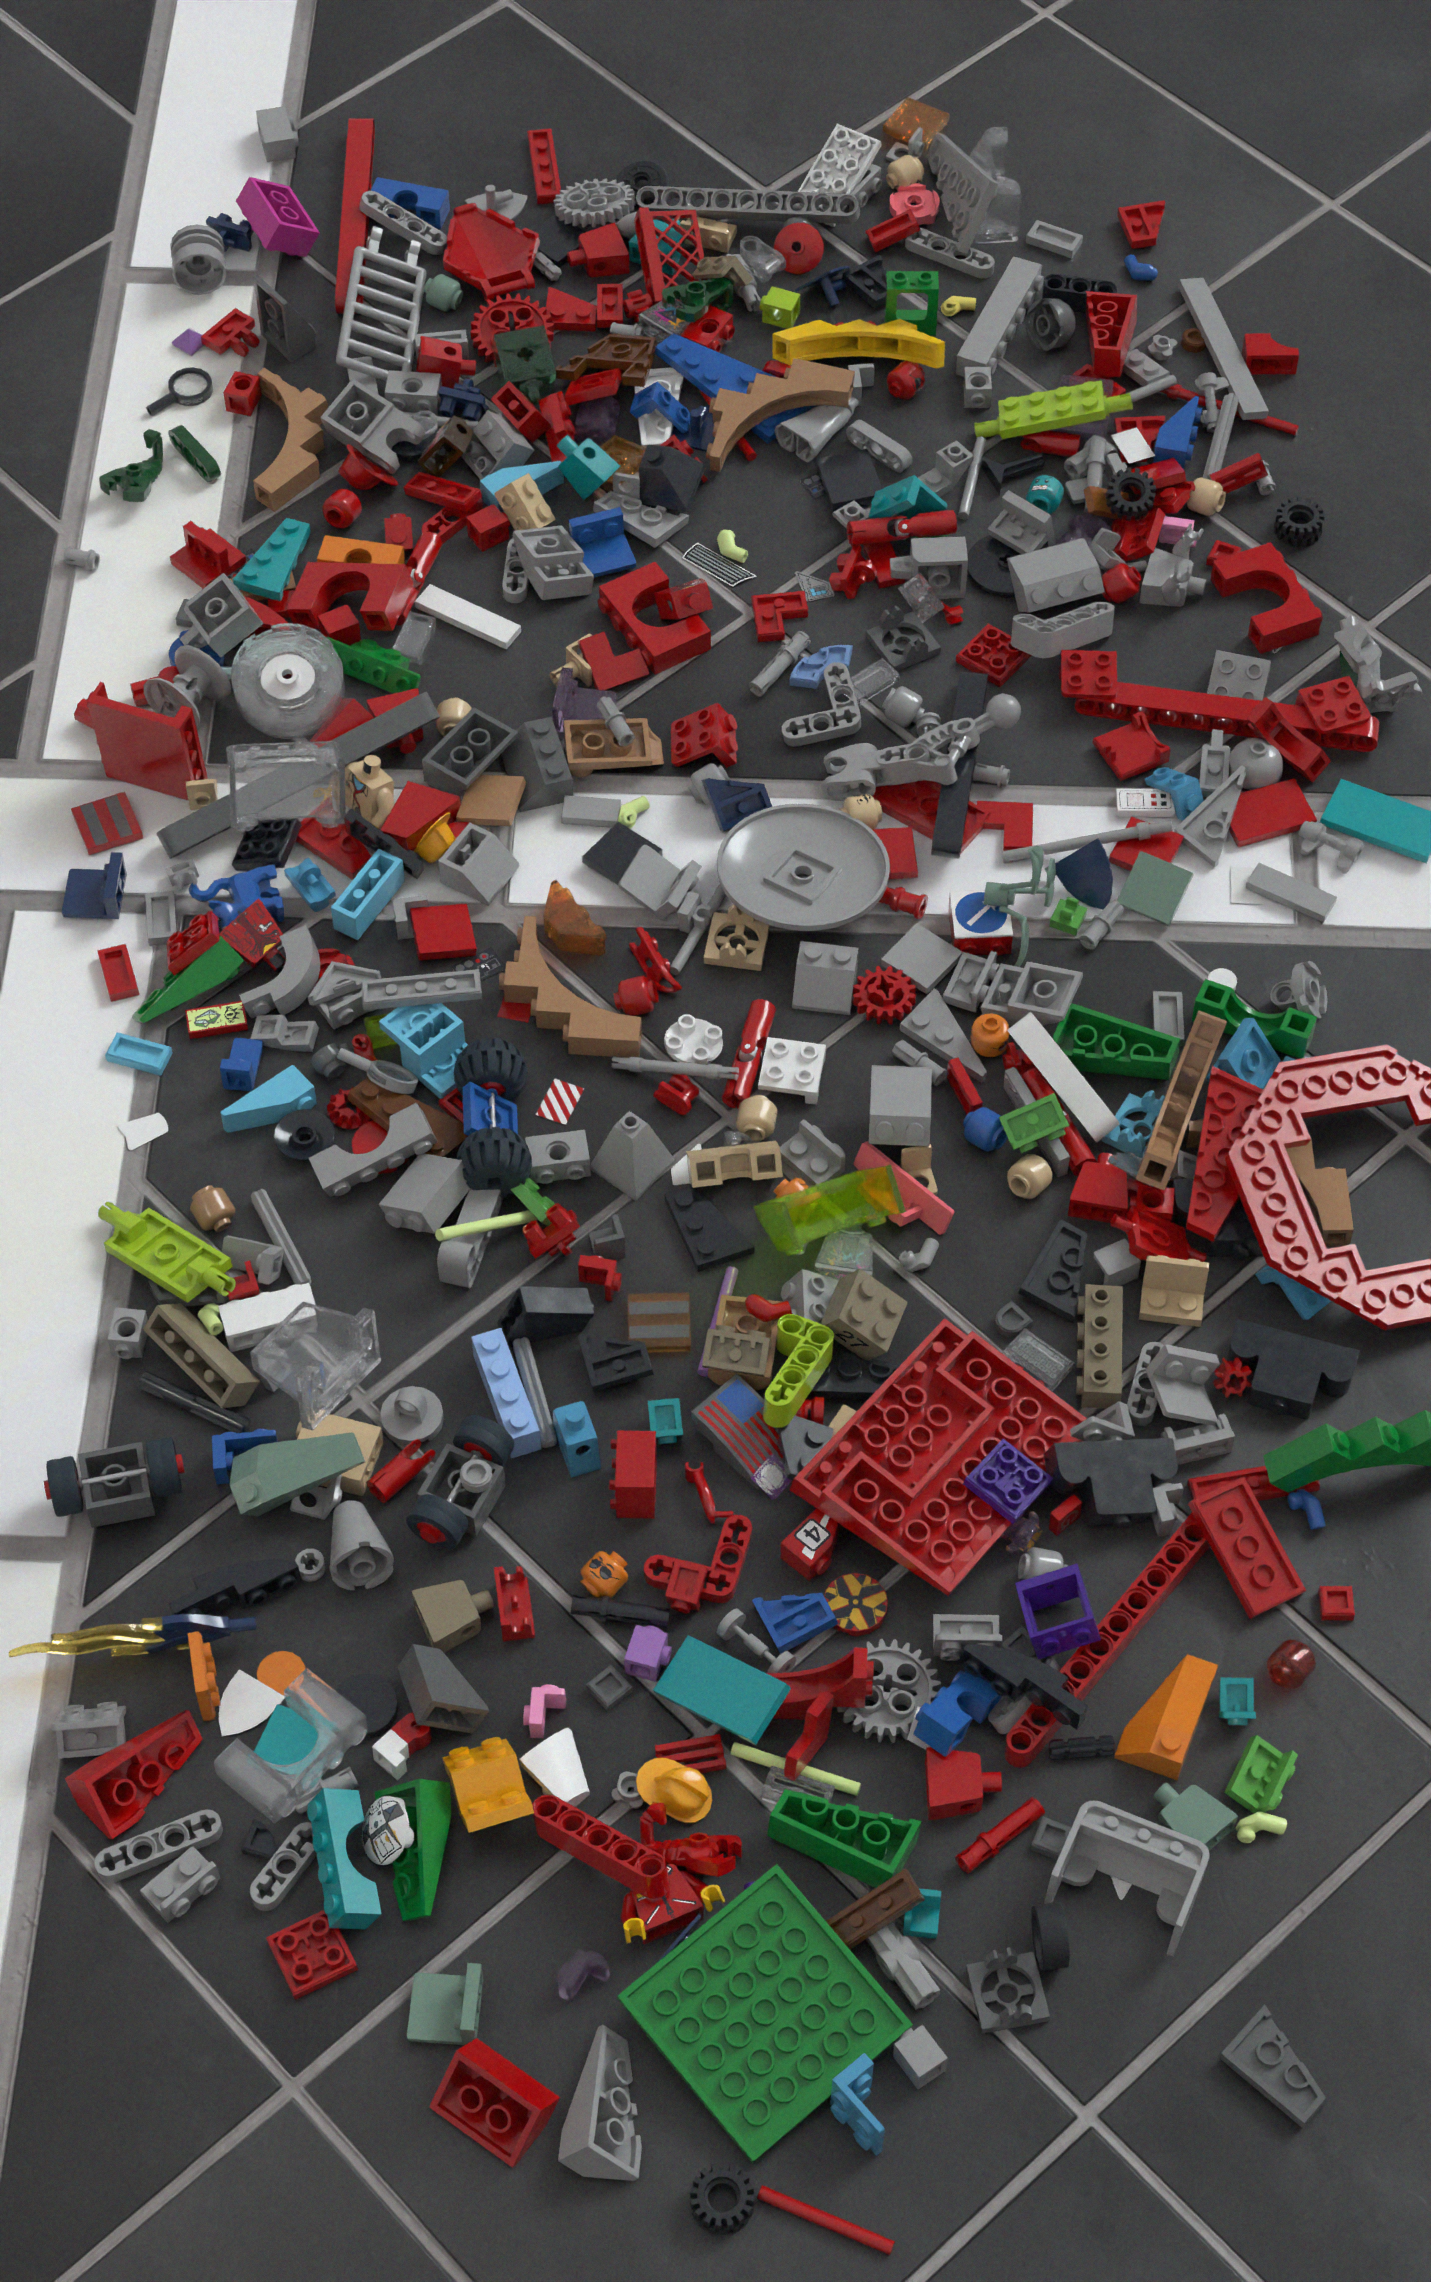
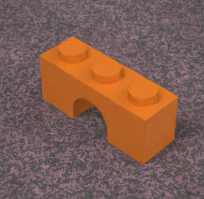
M325 535L317 562L405 564L404 547Z

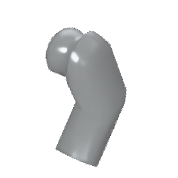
M927 1238L919 1253L914 1254L912 1251H908V1253L907 1251L902 1252L899 1256L901 1268L908 1272L928 1268L939 1248V1243L935 1239Z

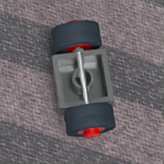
M471 1415L464 1419L454 1436V1446L446 1444L418 1491L417 1500L407 1515L406 1523L410 1530L420 1539L435 1547L448 1550L454 1549L465 1532L477 1537L506 1486L503 1466L513 1451L514 1440L502 1426L482 1416ZM474 1459L483 1460L492 1468L493 1481L491 1486L479 1493L467 1491L460 1481L462 1466Z
M172 1437L146 1442L148 1464L142 1442L78 1454L81 1477L78 1476L73 1456L47 1461L46 1464L48 1480L44 1481L47 1500H52L56 1516L63 1517L83 1512L81 1491H84L86 1510L92 1528L154 1516L155 1509L150 1477L156 1497L182 1493L180 1474L185 1473L182 1454H176Z

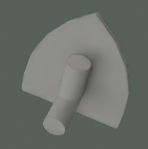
M487 185L485 187V194L466 199L465 203H476L477 207L484 211L490 208L513 220L524 208L528 196L514 193L510 189L503 192H495L494 185Z

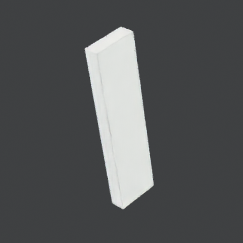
M431 584L415 601L417 609L506 650L521 633V625Z

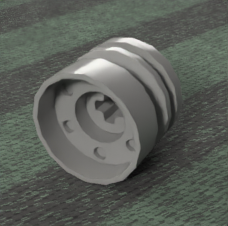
M198 224L186 226L178 230L172 237L170 244L172 275L175 284L181 290L196 295L209 294L219 289L226 278L224 243L220 234L208 226Z

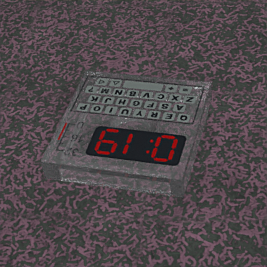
M1026 1328L1002 1352L1003 1355L1050 1391H1053L1074 1368L1072 1360Z

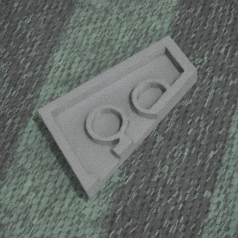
M613 491L608 492L595 501L593 511L596 513L620 507L623 513L624 530L653 547H657L687 525L689 521V515L680 512L677 516L667 513V508L657 505L655 509L644 506L639 499Z

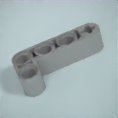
M1095 602L1047 620H1042L1030 614L1015 615L1012 620L1011 645L1032 656L1050 658L1061 654V650H1072L1105 638L1112 634L1114 605L1107 602Z
M471 1188L467 1193L456 1225L497 1217L503 1198L499 1196L501 1195V1190H473ZM492 1230L443 1240L437 1258L440 1282L471 1288Z

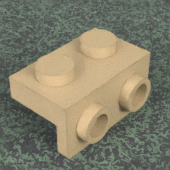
M529 473L511 482L494 494L515 531L543 528L556 520L551 512V508L545 502L537 484Z

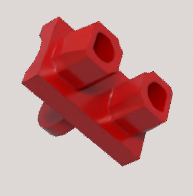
M861 545L853 546L850 554H839L837 567L839 572L842 573H831L829 578L832 590L844 591L847 599H855L860 584L872 582L877 574L872 561L865 560L862 557Z
M556 1203L545 1212L546 1217L552 1224L542 1229L538 1222L534 1220L522 1228L530 1253L536 1259L546 1251L551 1256H554L559 1251L565 1256H569L572 1253L569 1244L577 1239L573 1231L578 1229L580 1225L576 1219L577 1215L572 1209L567 1211L559 1203Z

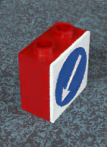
M985 890L950 891L948 913L952 945L960 951L972 955H989L991 951L996 952L997 956L1011 954L1013 940L1011 915L999 912V906L984 905Z

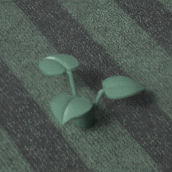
M1034 846L1027 850L1032 861V879L1030 882L1012 884L987 882L985 887L984 905L999 906V912L1007 913L1020 921L1022 933L1019 958L1014 965L1017 967L1022 965L1027 955L1029 923L1025 916L1007 907L1008 905H1014L1016 894L1035 895L1046 893L1044 906L1049 907L1051 905L1054 895L1056 864L1055 859L1051 858L1048 867L1045 868L1047 873L1046 885L1043 888H1038L1044 860V849L1042 846Z

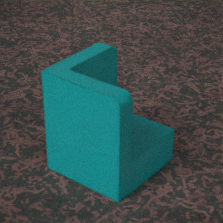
M919 1888L925 1900L905 1913L903 1935L937 1939L942 1892Z

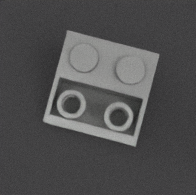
M487 410L473 429L474 434L461 457L481 480L500 469L523 466L534 449L507 417Z
M470 822L438 861L441 883L487 905L492 902L519 868V862L493 833Z

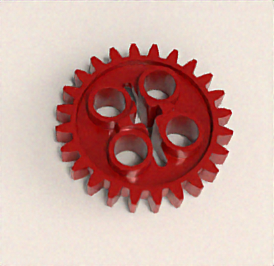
M507 293L505 300H502L497 295V302L494 303L488 299L487 307L480 305V313H474V321L471 322V340H473V348H478V355H485L486 363L493 359L494 367L504 363L505 370L508 369L510 364H513L515 370H518L521 363L528 368V361L531 360L537 364L538 356L544 358L545 350L551 349V342L554 341V323H552V316L547 315L546 307L539 309L538 300L531 304L530 296L521 300V296L518 293L515 299H511L510 294ZM508 314L513 315L517 348L515 350L512 349Z

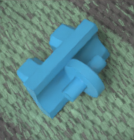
M310 858L305 859L296 867L284 870L287 879L314 912L328 907L329 900L336 897L335 890L321 874L320 868Z

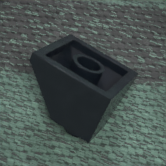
M647 445L639 465L640 500L642 505L656 508L658 505L667 508V510L688 512L704 473L705 465L672 447Z

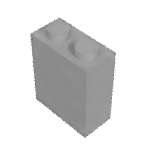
M419 1154L379 1203V1206L386 1215V1221L396 1228L402 1227L413 1229L417 1232L423 1231L435 1234V1231L441 1227L471 1189L466 1184L467 1180L463 1177L462 1169L465 1166L462 1160Z

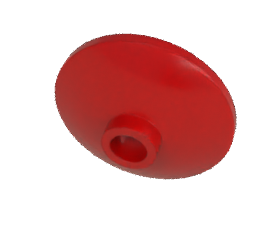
M792 223L784 227L777 235L774 243V255L777 263L785 271L792 274H805L812 271L820 263L824 253V243L820 233L806 223ZM795 243L801 244V249L798 252L793 250Z

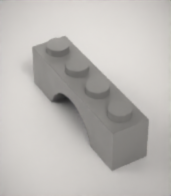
M415 1103L390 1116L388 1134L383 1143L373 1151L365 1154H351L335 1144L310 1157L309 1160L324 1191L330 1197L334 1195L341 1196L349 1192L355 1184L361 1181L368 1182L378 1176L379 1172L388 1167L396 1168L403 1164L406 1158L429 1151L432 1145L438 1141L424 1112Z

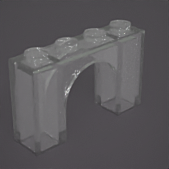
M308 1668L284 1690L287 1706L312 1725L318 1733L317 1742L313 1750L304 1759L289 1765L272 1764L263 1760L236 1738L213 1761L217 1776L274 1824L282 1816H289L295 1809L297 1801L305 1793H311L318 1786L321 1777L326 1771L336 1768L342 1761L344 1753L352 1745H358L364 1739L368 1730L365 1714Z

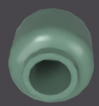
M439 274L434 279L429 278L423 290L427 293V303L443 312H449L451 309L456 310L463 297L460 283L444 274Z

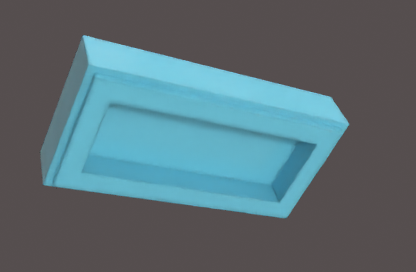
M117 1032L105 1056L108 1062L161 1076L173 1052L172 1047Z

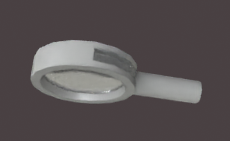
M341 1048L337 1055V1059L366 1071L368 1078L382 1088L401 1094H411L415 1090L418 1078L411 1071L400 1065L383 1060L370 1061L344 1048Z

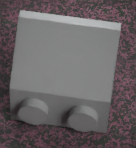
M800 941L792 1008L850 1015L853 985H855L858 969V948Z

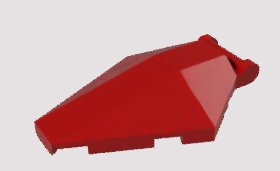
M476 203L456 207L453 210V219H450L447 250L444 251L443 256L444 270L480 289L486 302L488 299L494 300V297L497 295H503L524 288L527 290L534 289L535 281L531 274V269L540 244L539 234L526 227L520 230L515 227V221L490 208L484 211L478 208Z

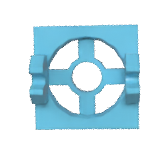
M1153 1090L1145 1093L1143 1098L1129 1093L1115 1115L1120 1125L1103 1137L1102 1142L1142 1159L1146 1149L1145 1144L1149 1141L1153 1130L1152 1124L1158 1116L1165 1096L1162 1095L1158 1100L1155 1098ZM1143 1111L1147 1113L1144 1120L1134 1122L1125 1118L1133 1112ZM1138 1126H1145L1151 1133L1143 1137L1141 1133L1136 1135L1134 1129Z

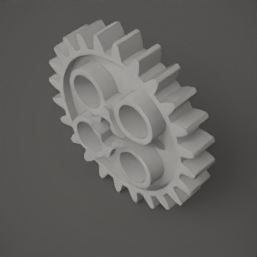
M607 178L599 182L598 179H594L593 182L584 180L583 184L576 182L575 187L566 186L567 190H560V194L556 195L554 200L556 216H559L560 221L564 220L565 224L572 222L573 226L582 224V227L591 224L592 227H595L596 224L605 226V222L608 221L614 223L615 219H622L623 215H628L630 211H634V206H636L634 190L630 188V185H625L624 182L617 183V180L607 182Z
M880 1639L879 1647L874 1648L868 1641L866 1643V1648H868L867 1661H874V1670L878 1671L880 1675L873 1676L872 1696H865V1700H872L876 1704L865 1706V1708L837 1707V1712H845L843 1717L844 1723L854 1720L853 1732L864 1728L866 1739L872 1733H877V1740L880 1743L884 1735H889L892 1743H895L896 1734H901L907 1740L917 1706L922 1707L924 1703L930 1705L937 1692L941 1689V1681L935 1680L937 1679L938 1671L937 1669H929L931 1667L930 1658L920 1661L922 1650L918 1649L911 1654L909 1652L910 1643H906L900 1649L897 1646L896 1639L892 1641L890 1647H886L884 1640ZM902 1675L911 1676L913 1680L902 1681L901 1679H899V1677ZM897 1705H905L909 1709L906 1711H898L894 1707Z

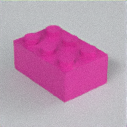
M252 177L248 178L236 199V203L252 226V230L261 240L263 247L269 251L276 250L291 256L299 255L306 257L320 232L290 186Z

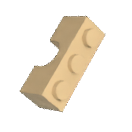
M776 1141L686 1151L689 1181L692 1188L723 1184V1180L737 1177H749L752 1180L783 1177L780 1147Z

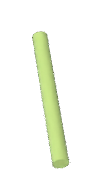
M528 1210L439 1228L435 1231V1236L438 1241L529 1223L537 1220V1217Z
M734 1742L731 1755L784 1772L786 1758ZM806 1766L798 1776L858 1796L861 1787L859 1782L810 1766Z

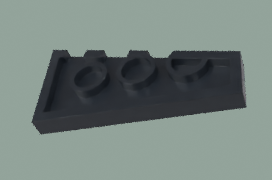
M844 1352V1355L832 1353L831 1362L807 1398L824 1397L831 1399L868 1400L900 1365L872 1359L871 1362L856 1358L857 1355Z

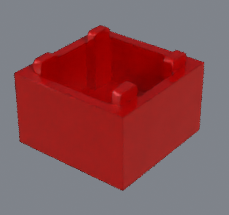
M617 1430V1439H611V1449H616V1458L612 1459V1468L616 1469L615 1480H609V1490H615L616 1499L610 1500V1509H616L617 1518L655 1519L656 1431Z

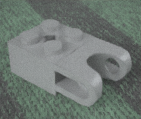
M355 379L349 382L320 417L327 434L345 445L350 444L354 446L368 460L391 474H394L401 466L396 453L391 450L392 447L400 441L419 444L426 436L420 423L395 408L394 404Z

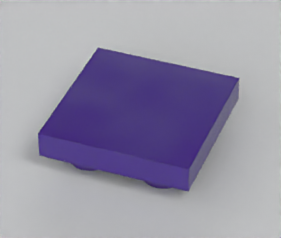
M1003 1438L966 1477L963 1485L1014 1524L1051 1484L1053 1477Z

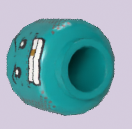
M1038 476L1029 487L1026 501L1046 513L1052 514L1057 510L1063 498L1064 488L1052 476Z

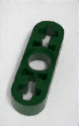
M183 425L168 431L174 448L206 482L221 476L216 460Z

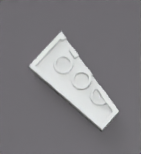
M673 368L650 369L646 385L644 387L634 386L635 394L653 383L659 382L679 401L684 377ZM657 409L650 414L646 413L638 418L642 453L645 452L647 445L660 446L672 435L674 425Z

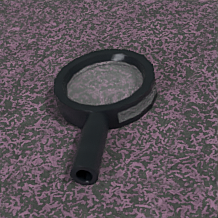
M190 367L178 370L168 381L169 394L148 405L146 409L152 416L174 402L184 406H195L204 403L211 397L213 392L212 379L208 372L200 368Z

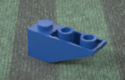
M1199 396L1192 398L1159 428L1153 463L1175 458L1184 470L1186 460H1192L1194 445H1191L1190 442H1196L1198 426H1194V424H1200L1202 408L1198 407Z

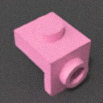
M1165 516L1160 530L1159 542L1176 544L1184 535L1189 524H1192L1191 528L1193 530L1195 520ZM1194 541L1191 548H1196L1197 541Z
M555 1685L532 1687L531 1704L524 1706L523 1724L529 1725L530 1738H544L546 1708H566L565 1689L558 1688Z

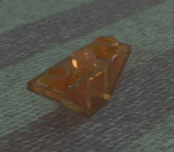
M557 880L552 881L543 913L544 932L562 951L599 956L605 954V940L607 937L603 928L593 923L585 907L579 906L574 901V897L567 887L563 888Z

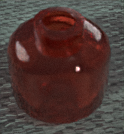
M1292 1639L1283 1641L1267 1660V1669L1271 1680L1280 1687L1290 1689L1300 1687L1316 1668L1315 1656L1306 1644Z

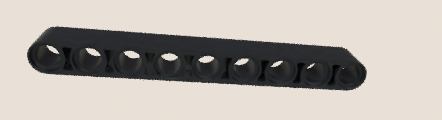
M960 671L952 721L962 718H972L974 720L983 715L988 683L987 673ZM978 745L967 749L964 756L956 761L954 768L957 780L950 785H941L932 841V856L960 859Z

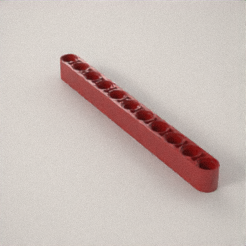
M349 118L335 290L336 314H344L354 249L358 246L367 248L369 216L360 210L359 204L363 193L371 191L375 143L374 118ZM363 258L362 266L366 267V259ZM360 276L359 284L365 285V277ZM357 294L356 302L363 304L364 296Z
M1117 682V696L1115 698H1076L1075 709L1078 713L1086 716L1132 721L1133 714L1143 711L1148 724L1212 732V729L1223 730V734L1258 738L1249 728L1248 724L1250 722L1247 720V717L1254 706L1259 704L1261 700ZM1273 702L1283 717L1298 732L1317 746L1370 752L1375 750L1378 745L1380 723L1372 715L1366 723L1328 734H1321L1305 706Z
M1193 1513L1187 1517L1097 1625L1101 1640L1080 1646L1059 1671L1068 1677L1065 1690L1080 1701H1083L1210 1547ZM1194 1537L1199 1541L1193 1542L1188 1540L1187 1538ZM1175 1559L1180 1564H1172L1168 1560ZM1149 1582H1158L1162 1586L1154 1587ZM1137 1604L1140 1605L1143 1609L1137 1610L1132 1608L1130 1605ZM1119 1627L1123 1629L1124 1632L1118 1633L1113 1631L1111 1628ZM1100 1650L1104 1652L1105 1655L1097 1656L1093 1654L1091 1651ZM1081 1673L1086 1678L1077 1679L1072 1674ZM1032 1703L1007 1734L1004 1753L1006 1761L1014 1767L1022 1768L1028 1766L1063 1724L1045 1707ZM1042 1720L1046 1722L1047 1725L1037 1726L1033 1723V1721ZM1023 1744L1027 1749L1018 1750L1013 1745Z

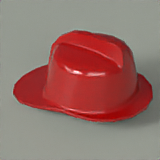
M350 444L346 445L349 454L338 471L350 485L361 490L370 489L381 481L393 486L399 485L392 475L368 460L358 449Z

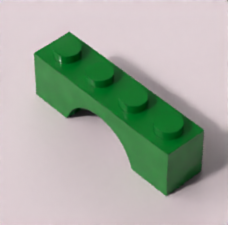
M1208 979L1204 980L1196 997L1192 1022H1194L1199 1010L1227 1021L1223 1032L1230 1035L1235 1034L1244 1018H1254L1274 1050L1300 1059L1306 1055L1317 1021L1316 1016L1290 1007L1278 1014H1265L1255 1011L1238 999L1233 988Z

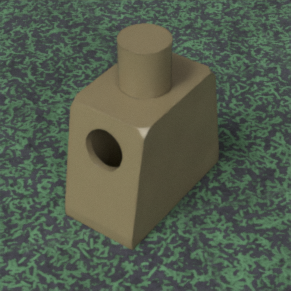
M463 1580L411 1591L414 1608L431 1647L441 1649L444 1653L477 1635L481 1631L479 1613L494 1608V1603L488 1589L470 1596Z

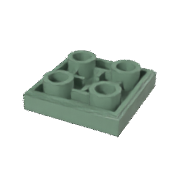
M1140 851L1117 901L1124 908L1170 927L1194 874Z

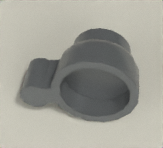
M332 1043L317 1051L311 1058L310 1064L319 1074L325 1075L328 1080H331L342 1074L347 1067L344 1061L337 1059L340 1049L344 1048L350 1052H353V1050L347 1043H343L340 1046Z

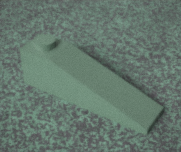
M352 1432L260 1444L233 1458L230 1488L241 1515L260 1516L365 1463L355 1434Z

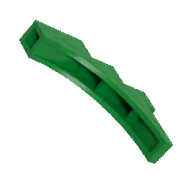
M1423 1410L1394 1426L1375 1416L1346 1432L1326 1423L1263 1455L1270 1484L1288 1493L1308 1483L1357 1469L1386 1465L1431 1466V1413Z

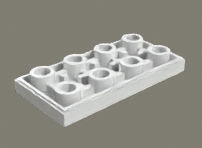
M837 124L798 192L850 194L860 184L882 146L881 141ZM796 203L793 205L792 210L800 211L804 204ZM821 204L818 206L817 211L825 212L829 205ZM824 223L832 227L836 225V223Z

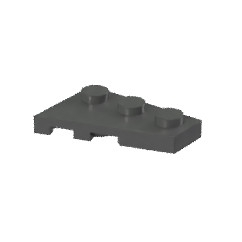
M1264 2004L1223 2050L1220 2059L1303 2128L1325 2103L1326 2097L1304 2063L1298 2060L1289 2046V2040L1283 2031L1280 2032L1271 2018L1272 2014Z

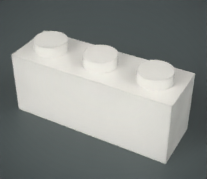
M309 1283L291 1285L286 1289L271 1293L263 1292L255 1297L232 1300L218 1306L230 1352L321 1329Z

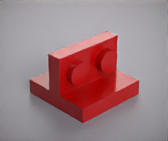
M192 521L183 526L186 545L170 556L171 564L203 589L222 573L228 576L247 563L246 555L211 528L206 531V529L198 527Z

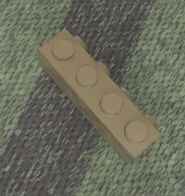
M1085 1284L1084 1296H1078L1077 1315H1083V1323L1078 1322L1077 1341H1082V1349H1077L1076 1368H1082V1376H1077L1076 1395H1082L1081 1407L1107 1409L1121 1401L1123 1286Z
M181 1303L157 1305L143 1328L221 1408L245 1406L260 1382Z

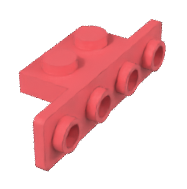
M868 1141L862 1143L853 1165L868 1178L860 1182L857 1192L900 1227L919 1218L939 1235L944 1234L954 1215V1210L876 1147L869 1144Z

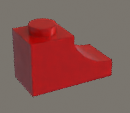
M1251 333L1244 335L1242 357L1251 374H1296L1299 349L1277 343L1271 338V333Z

